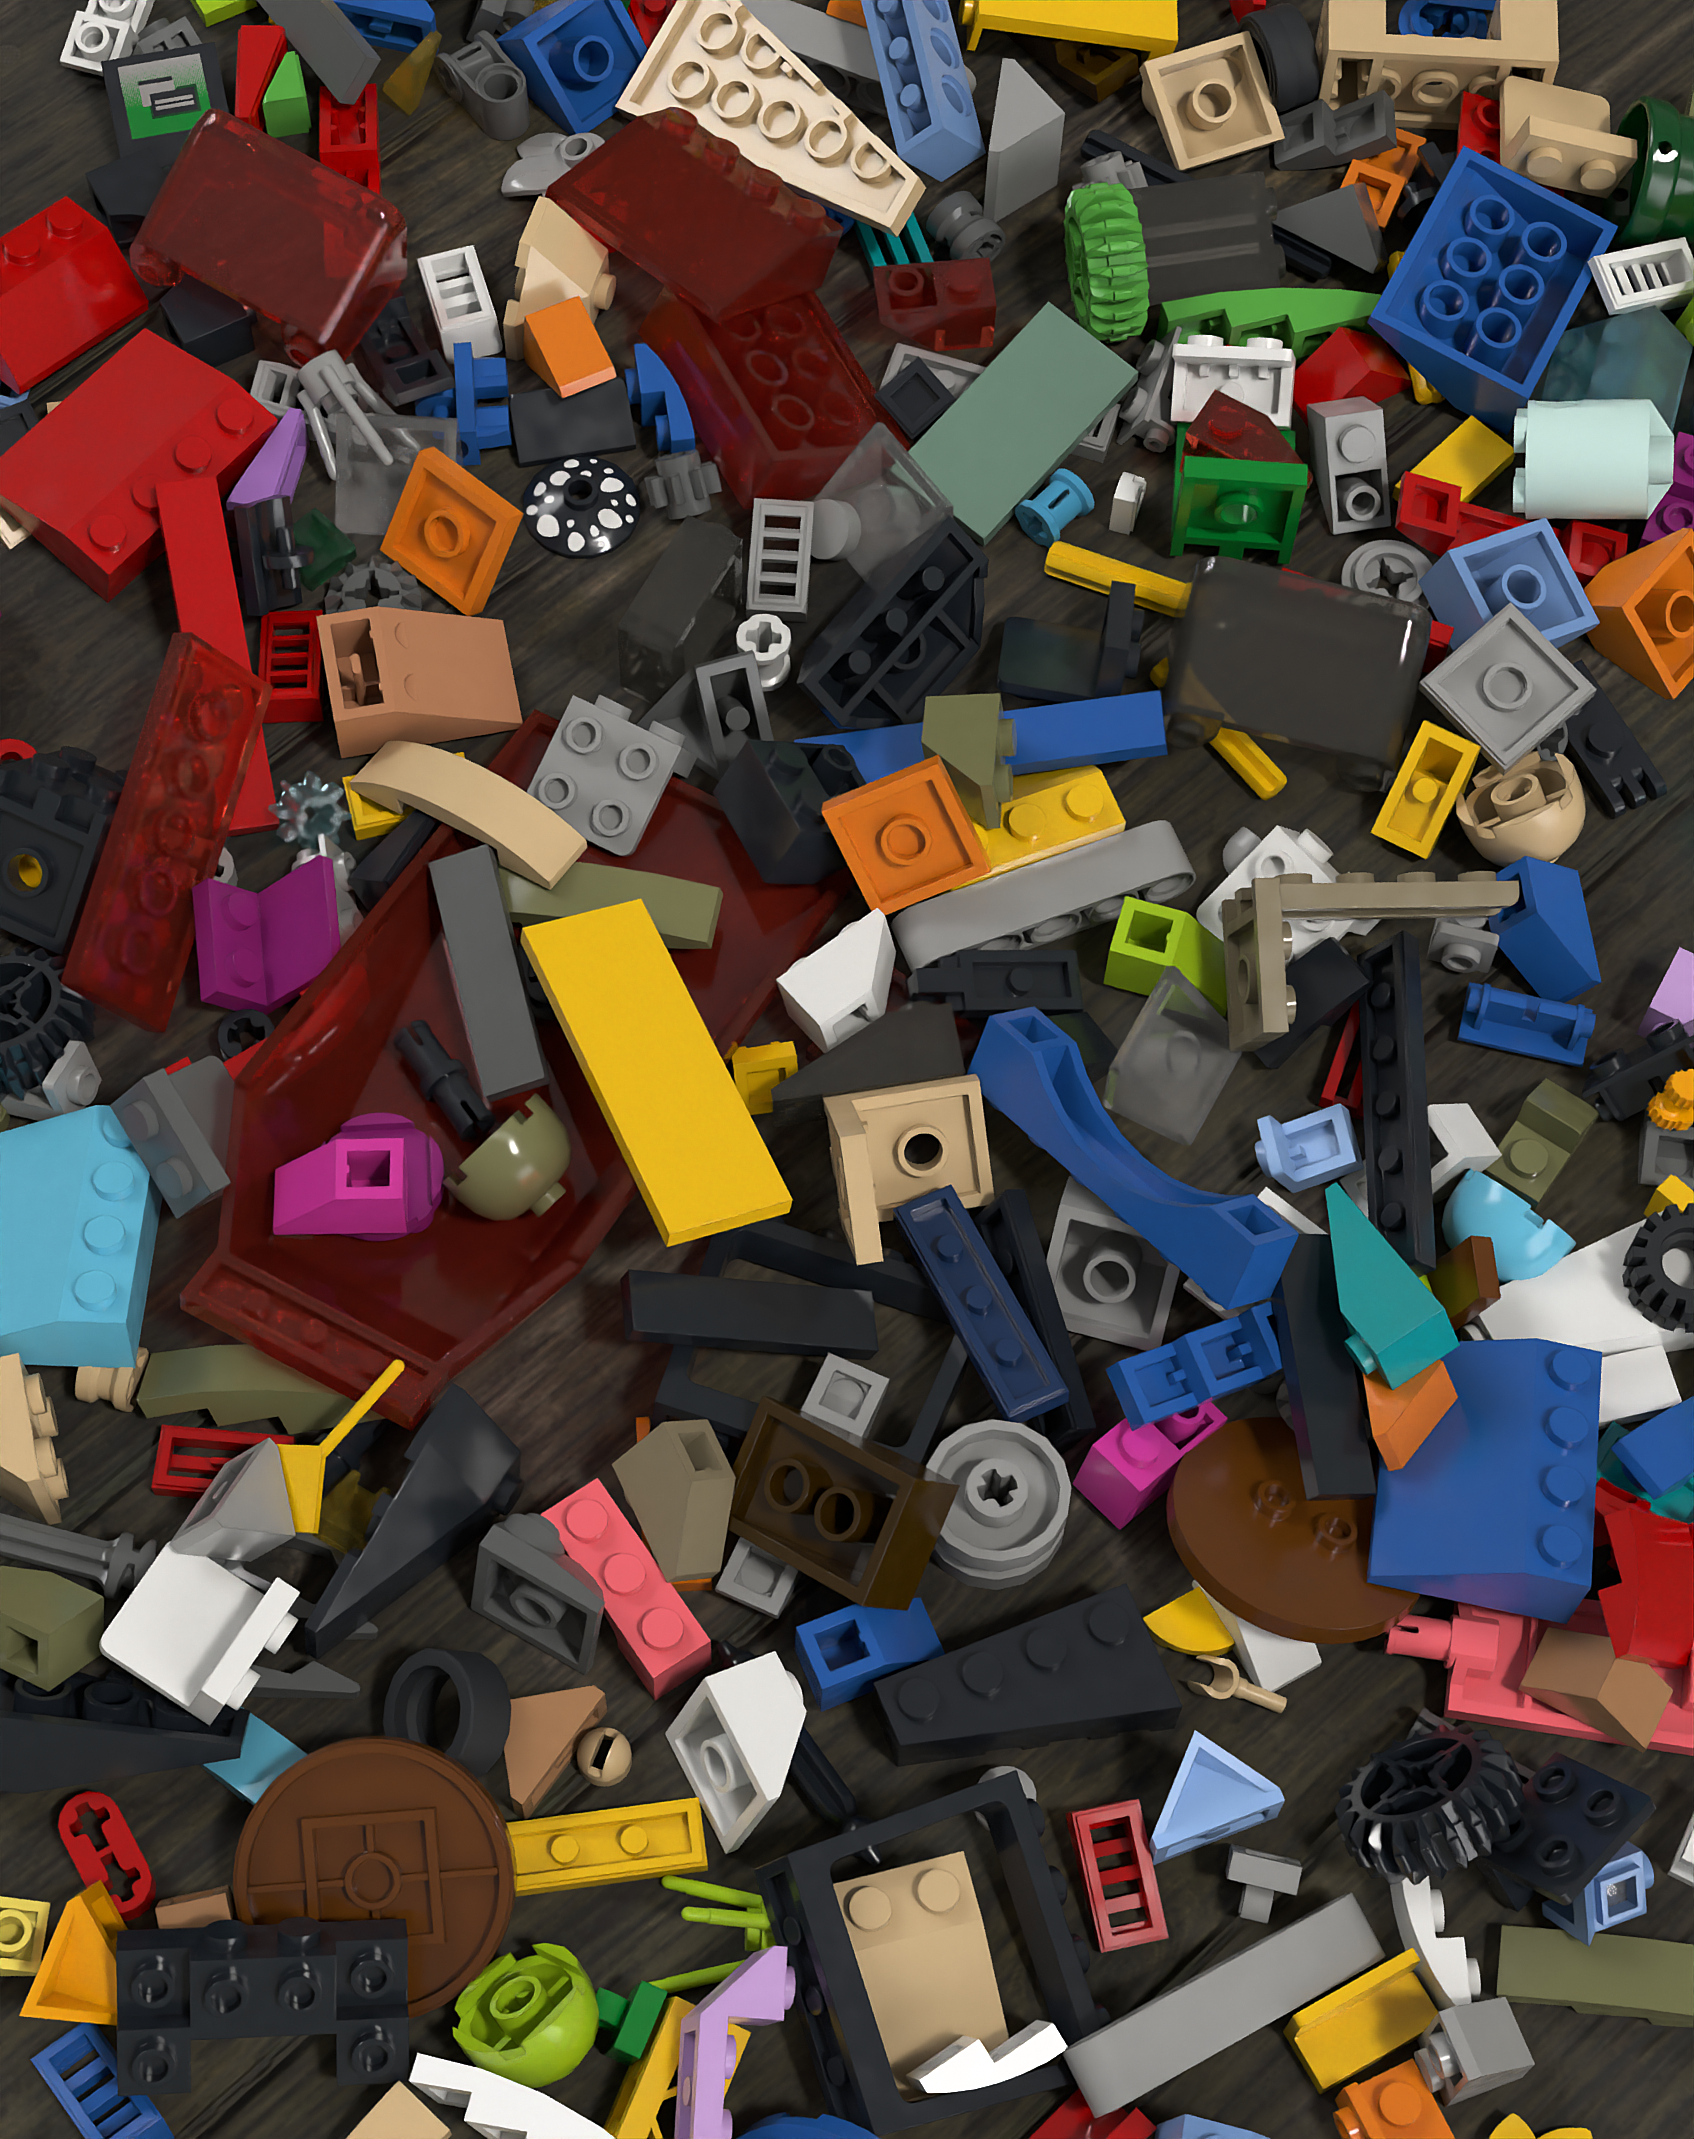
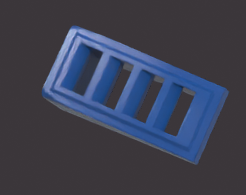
M80 2023L30 2059L85 2139H174V2135L147 2095L128 2096L131 2100L128 2104L95 2127L93 2121L127 2097L118 2096L117 2053L96 2024ZM95 2049L99 2057L64 2082L60 2074ZM108 2074H113L114 2078L80 2103L77 2101V2097Z

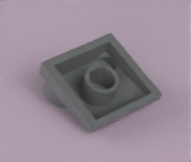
M528 1513L526 1515L511 1514L505 1521L494 1524L479 1544L471 1609L586 1676L593 1666L605 1605L603 1591L596 1580L579 1563L564 1554V1547L559 1540L560 1533L553 1523L535 1513Z

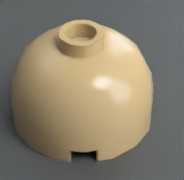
M1532 751L1504 776L1491 765L1480 771L1472 779L1476 789L1468 796L1466 801L1462 792L1456 800L1457 817L1466 836L1484 858L1495 865L1505 868L1524 856L1554 863L1576 841L1584 825L1585 798L1574 765L1564 755L1555 753L1558 762L1552 760L1542 761L1538 751Z

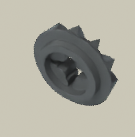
M374 556L371 557L368 563L358 566L348 562L344 573L339 577H331L327 597L324 598L326 614L366 608V603L362 599L367 598L368 590H371V586H376L381 598H384L379 600L378 606L421 611L422 609L421 592L415 575L406 573L398 561L391 565L380 563Z

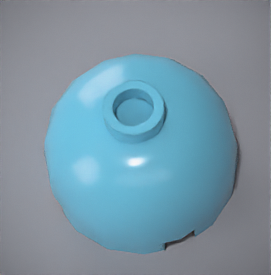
M1471 1168L1468 1169L1454 1188L1444 1207L1442 1230L1445 1242L1451 1250L1471 1235L1491 1237L1500 1286L1513 1280H1526L1543 1275L1563 1257L1567 1256L1576 1245V1242L1550 1219L1543 1225L1544 1220L1530 1209V1204L1477 1170L1474 1172Z

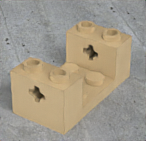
M1324 0L1315 43L1320 69V86L1314 102L1323 99L1332 110H1335L1375 92L1384 90L1394 101L1396 127L1458 130L1461 94L1463 91L1500 101V86L1508 76H1517L1553 85L1559 64L1557 0H1496L1486 39L1474 37H1430L1417 34H1386V0ZM1442 82L1440 85H1427L1426 83Z

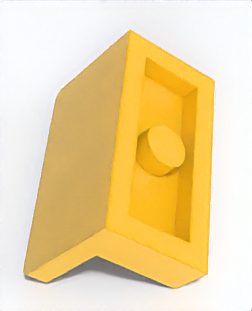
M1414 1948L1408 1949L1292 2016L1283 2033L1319 2094L1419 2038L1438 2014L1437 2009L1413 1971L1420 1962V1958Z

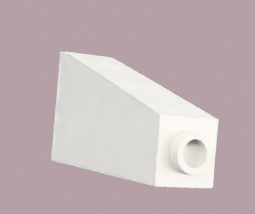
M1647 1219L1563 1257L1543 1275L1526 1280H1513L1500 1286V1300L1464 1324L1459 1330L1461 1341L1539 1338L1602 1352V1357L1655 1345H1663L1665 1352L1694 1348V1333H1685V1325L1681 1322L1678 1323L1674 1332L1663 1329L1666 1318L1659 1314L1656 1315L1651 1323L1642 1316L1647 1305L1641 1302L1634 1307L1628 1298L1633 1286L1624 1287L1622 1275L1627 1266H1623V1262L1640 1226L1643 1227ZM1678 1247L1666 1252L1662 1260L1665 1274L1676 1284L1694 1289V1251Z

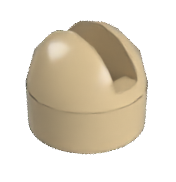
M600 1727L588 1732L578 1745L576 1754L578 1768L588 1782L597 1786H612L622 1781L629 1773L632 1765L631 1746L621 1732L613 1728ZM602 1740H611L613 1743L608 1751L603 1770L593 1767L592 1764Z

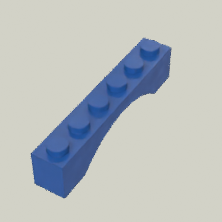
M1035 1006L989 1016L967 1075L976 1074L978 1076L981 1094L986 1097L990 1106L1009 1117L1028 1134V1138L1033 1144L1045 1149L1070 1171L1072 1178L1076 1182L1088 1187L1113 1209L1114 1214L1119 1220L1132 1226L1156 1247L1163 1259L1176 1265L1199 1285L1203 1293L1211 1301L1221 1305L1226 1310H1230L1272 1296L1300 1233L1254 1194L1224 1195L1198 1190L1171 1178L1146 1160L1121 1134L1103 1108L1086 1073L1077 1042Z

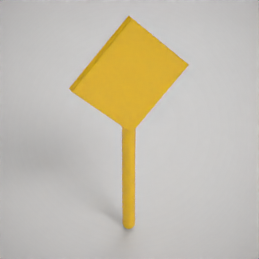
M394 1360L319 1446L276 1444L279 1449L295 1532L318 1534L326 1457L402 1373L405 1368L403 1361Z

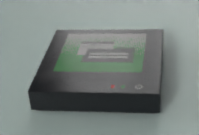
M215 42L101 61L120 158L149 147L160 167L170 165L173 170L238 159Z

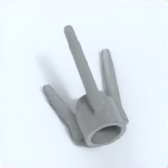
M337 350L321 354L297 372L296 375L305 389L298 393L296 397L308 415L320 454L324 460L328 475L332 480L339 479L340 470L320 411L321 406L324 407L328 414L344 408L384 465H391L393 457L354 399L358 394L412 449L420 448V439L363 380L353 363L347 365L344 363Z

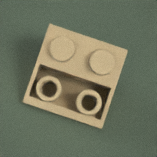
M19 1353L0 1357V1496L47 1525L61 1523L58 1500L68 1498L69 1489L62 1459H56L51 1437L58 1435L57 1419L51 1397L45 1396L40 1374H28Z

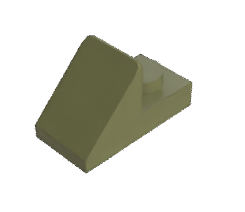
M1546 1078L1526 1098L1515 1123L1497 1147L1502 1156L1482 1171V1173L1530 1204V1209L1535 1212L1599 1117L1598 1110Z

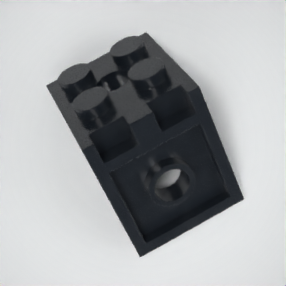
M63 746L61 750L47 754L35 753L31 758L0 765V928L60 955L72 952L109 837L163 820L170 799L169 796L151 789L152 782L148 778L127 770L112 772L96 765L97 757L92 753L71 746ZM24 854L34 857L41 866L42 879L37 888L27 885L19 874V862Z

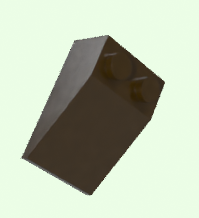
M762 1396L732 1468L736 1479L727 1529L863 1607L908 1611L960 1485L904 1455L774 1398Z

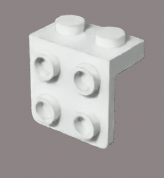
M1277 825L1199 906L1196 913L1198 922L1224 942L1221 902L1225 899H1235L1234 892L1240 888L1252 887L1251 880L1254 878H1274L1282 874L1307 873L1312 875L1313 883H1336L1335 877L1340 874L1327 862L1333 855L1332 851L1308 829H1305L1300 834L1297 831ZM1381 919L1282 920L1288 921L1292 930V952L1289 960H1285V969L1329 937H1334L1339 941L1348 931L1366 936Z
M168 1542L102 1635L99 1648L104 1656L210 1726L225 1704L236 1711L242 1705L261 1676L250 1669V1666L263 1647L273 1654H276L299 1620L287 1611L300 1592L277 1577L267 1593L263 1595L208 1557L178 1554L169 1545L170 1542Z

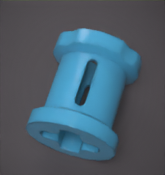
M1058 469L1050 476V485L1035 499H1025L1015 508V515L1022 530L1039 545L1051 547L1054 541L1060 539V531L1076 516L1084 517L1094 509L1093 495L1081 478L1067 469Z

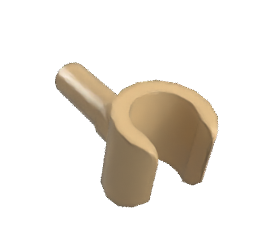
M1205 1654L1196 1657L1200 1661L1210 1663L1214 1668L1215 1675L1213 1682L1209 1686L1188 1681V1687L1194 1693L1217 1699L1229 1698L1232 1695L1239 1699L1243 1698L1279 1714L1283 1712L1287 1698L1239 1677V1670L1229 1659Z

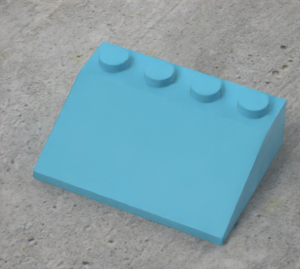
M95 1105L0 1132V1357L19 1353L24 1365L135 1368L163 1195L110 1106Z

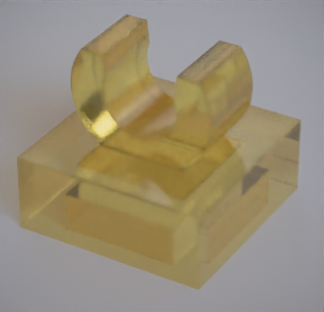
M352 1470L321 1502L318 1534L310 1533L345 1554L354 1547L364 1551L368 1544L365 1542V1533L374 1515L371 1511L382 1492L387 1495L391 1494L390 1489L384 1486L376 1494H373L357 1485L361 1473L356 1470Z

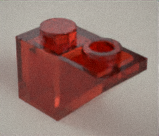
M989 257L873 267V280L880 323L933 351L993 347L997 305Z

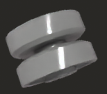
M991 1419L963 1426L944 1439L926 1467L960 1485L932 1551V1558L943 1572L967 1586L999 1590L1026 1583L1048 1567L1062 1543L1071 1495V1483L1063 1458L1046 1437L1021 1423Z

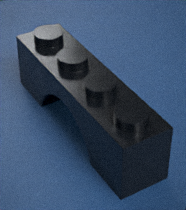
M146 147L85 173L93 208L101 222L108 227L119 249H139L156 252L172 260L181 269L176 283L159 300L167 336L172 344L213 368L254 351L255 345L251 326L258 323L254 307L245 291L242 290L235 293L229 282L233 281V277L221 250L216 248L210 251L204 240L208 239V235L196 208L192 206L185 209L179 199L183 197V193L171 166L160 167L150 148Z

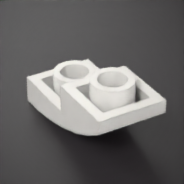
M89 0L86 11L77 10L60 58L61 65L104 76L101 61L131 56L139 40L138 33L144 29L155 0Z
M1429 1876L1417 1885H1413L1408 1878H1405L1400 1883L1390 1885L1394 1913L1406 1951L1414 1948L1419 1956L1420 1962L1415 1967L1414 1972L1438 2012L1450 2007L1472 2003L1471 2001H1479L1481 1992L1479 1967L1476 1958H1466L1464 1937L1436 1938L1435 1932H1443L1444 1904L1440 1889L1430 1890Z

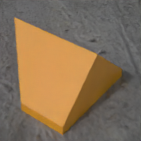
M101 1880L88 1886L67 1902L19 2016L117 2026V1931L128 1930Z

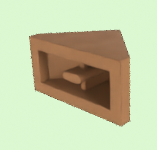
M1550 1627L1545 1631L1518 1690L1642 1753L1646 1751L1673 1692V1689L1648 1664L1616 1658L1610 1637Z
M592 1685L510 1699L512 1707L510 1731L504 1746L514 1813L524 1821L528 1820L576 1755L581 1739L588 1732L594 1730L607 1713L605 1693L596 1686Z

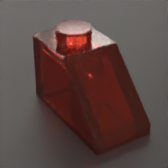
M1215 389L1186 431L1179 472L1182 473L1185 456L1293 464L1304 463L1269 416ZM1309 470L1307 475L1306 491L1313 480V475Z

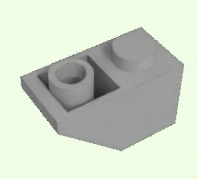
M1364 396L1307 404L1311 465L1330 532L1335 535L1391 526L1383 409Z
M1506 1997L1454 2006L1438 2012L1417 2039L1420 2050L1414 2053L1416 2065L1430 2092L1438 2090L1445 2107L1523 2078L1535 2065Z

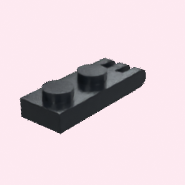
M1580 660L1573 663L1572 665L1597 690L1588 702L1565 721L1568 730V741L1564 752L1610 819H1615L1626 813L1624 801L1632 810L1637 809L1647 802L1645 792L1652 800H1656L1667 794V786L1584 662Z

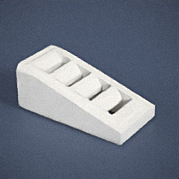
M1685 237L1594 256L1588 261L1609 315L1675 309L1687 306L1694 297V257ZM1626 271H1628V273H1629V276H1630V278H1631V280H1632V283H1633V285H1634V288H1635V290H1636V293H1634V291H1633V288H1632L1631 283H1630V281H1629V279H1628V276H1627V274H1626Z
M470 245L417 259L446 361L449 364H454L453 343L471 342L474 358L499 353L503 345L498 321L474 246ZM469 273V276L460 277L440 283L436 282L438 280Z

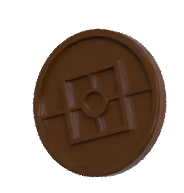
M1252 1417L1226 1423L1183 1456L1171 1481L1167 1496L1166 1511L1170 1536L1179 1557L1192 1577L1218 1603L1243 1620L1268 1632L1297 1641L1317 1644L1352 1643L1378 1636L1393 1628L1408 1615L1421 1595L1420 1593L1367 1583L1374 1495L1364 1500L1307 1501L1295 1431L1287 1425L1282 1417ZM1369 1450L1375 1479L1377 1455Z
M391 1736L349 1738L326 1745L295 1762L281 1773L258 1799L246 1820L235 1855L233 1872L234 1899L238 1919L246 1925L279 1924L281 1921L292 1917H309L318 1922L406 1919L408 1935L409 2019L433 2011L458 1996L470 1982L474 1981L482 1973L496 1954L507 1932L515 1905L517 1890L515 1850L509 1828L495 1800L483 1784L455 1759L438 1749L405 1738Z

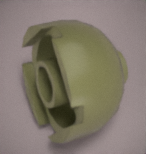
M537 1093L525 1103L533 1112L528 1119L518 1110L459 1166V1169L467 1176L463 1181L453 1172L442 1182L445 1188L474 1214L493 1221L512 1220L530 1209L539 1218L566 1192L565 1188L558 1181L570 1165L572 1146L565 1126Z

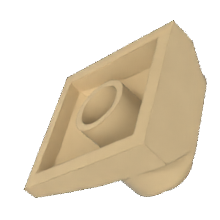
M1248 31L1146 61L1139 68L1143 79V103L1148 112L1156 118L1175 168L1181 172L1272 145L1285 139L1275 106L1272 104V97L1269 95L1270 91L1250 32Z

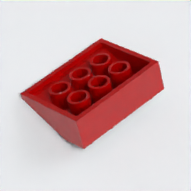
M144 328L0 457V506L102 599L109 603L165 551L154 492L155 483L216 475L221 499L243 476L277 427L278 419L234 379Z

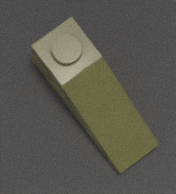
M0 1566V1668L49 1692L102 1654L99 1642L104 1634V1597L53 1572Z

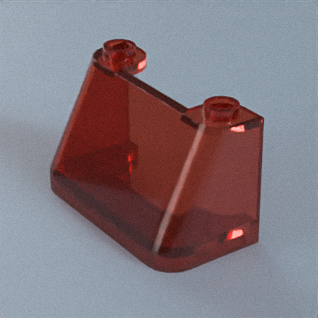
M210 108L202 114L192 127L131 244L129 251L131 268L143 280L154 286H162L163 284L166 286H176L187 273L280 324L281 336L286 345L285 351L289 358L301 367L331 350H337L343 361H345L407 277V225L401 212L390 201L237 117L220 109Z

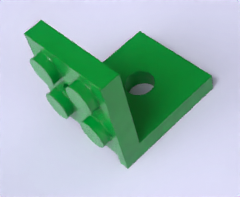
M1178 422L1175 439L1170 556H1182L1184 544L1218 546V559L1242 561L1244 548L1278 550L1277 563L1289 564L1306 493L1308 475L1307 464H1295L1296 431Z

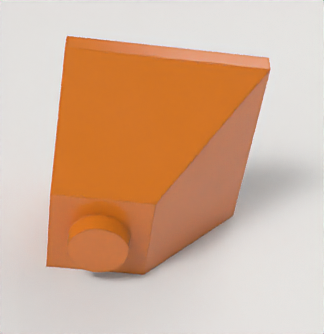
M1682 528L1605 565L1583 589L1600 622L1595 628L1586 632L1595 650L1664 699L1674 700L1694 677V531L1692 528Z

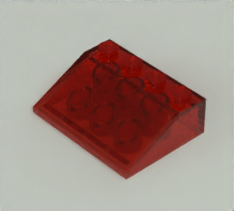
M668 107L638 116L550 184L545 194L546 198L551 199L562 210L715 322L822 287L844 227L826 215L825 209L820 204L800 197L783 184V180L778 174L754 164L740 154V149L736 144L715 136L698 124L694 114L679 107Z
M805 276L667 282L638 330L644 343L658 355L678 384L686 402L692 424L743 509H753L754 498L804 500L900 461L911 449L894 419L875 399L874 395L877 393Z

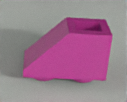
M404 1138L336 1139L275 1169L274 1235L407 1233L408 1166Z
M1212 1402L1135 1431L1131 1430L1128 1420L1125 1418L1092 1445L1073 1485L1120 1530L1169 1488L1185 1453L1189 1452L1223 1426L1228 1418Z

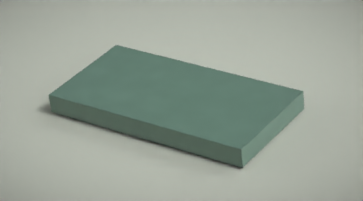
M1048 301L894 466V476L944 516L950 515L964 532L984 547L1015 514V508L1022 501L1032 496L1138 381V371Z

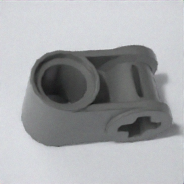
M482 30L474 35L471 44L451 55L442 52L434 57L435 71L443 88L455 102L461 104L485 134L493 139L502 141L518 138L527 131L530 125V110L526 78L523 72L506 56L490 33Z

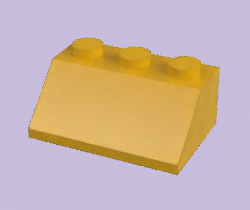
M1094 765L1013 775L1012 802H1002L1000 828L987 829L969 815L991 861V872L941 892L939 896L1124 832L1126 821L1102 771Z

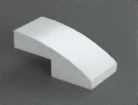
M1036 2020L989 2053H987L979 2039L962 2036L908 2073L906 2078L914 2089L927 2093L976 2089L1021 2075L1049 2061L1068 2049V2046L1053 2023Z

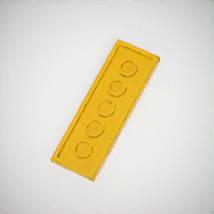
M642 899L523 927L520 942L666 1247L789 1213L793 1199Z

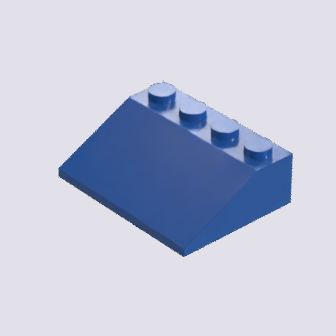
M1463 146L1367 323L1456 409L1474 416L1477 420L1507 435L1514 424L1517 408H1524L1593 276L1588 261L1594 256L1605 253L1618 226Z
M1539 1338L1458 1341L1460 1345L1440 1358L1444 1362L1458 1395L1456 1401L1402 1469L1389 1472L1378 1449L1375 1476L1377 1493L1374 1494L1367 1583L1567 1624L1590 1590L1592 1581L1602 1352Z

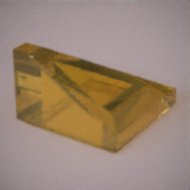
M436 30L434 32L431 31L383 84L384 88L382 90L409 116L419 106L442 35Z

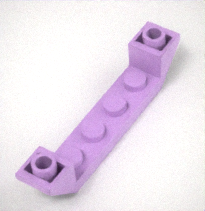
M772 1946L754 1952L681 2019L674 2139L732 2138L731 2112L729 2109H723L725 2079L732 2077L736 2063V2041L733 2035L727 2034L728 2023L766 2026L784 2021V2010L790 2009L795 1994V1972L792 1966H787L788 1947Z

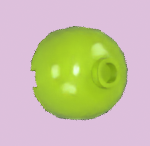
M549 1943L532 1945L537 1955L516 1961L510 1952L489 1964L474 1981L468 1984L459 1996L455 2011L461 2020L458 2029L452 2026L454 2038L466 2056L478 2068L531 2089L549 2085L569 2075L580 2064L594 2044L599 2028V2009L595 1996L596 1993L590 1978L578 1959L564 1946Z

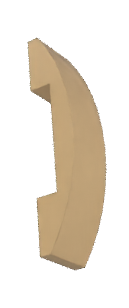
M387 741L350 781L353 791L399 814H402L410 805L496 848L500 865L549 890L555 886L588 848L586 839L571 825L516 785L465 758L428 745L407 741Z

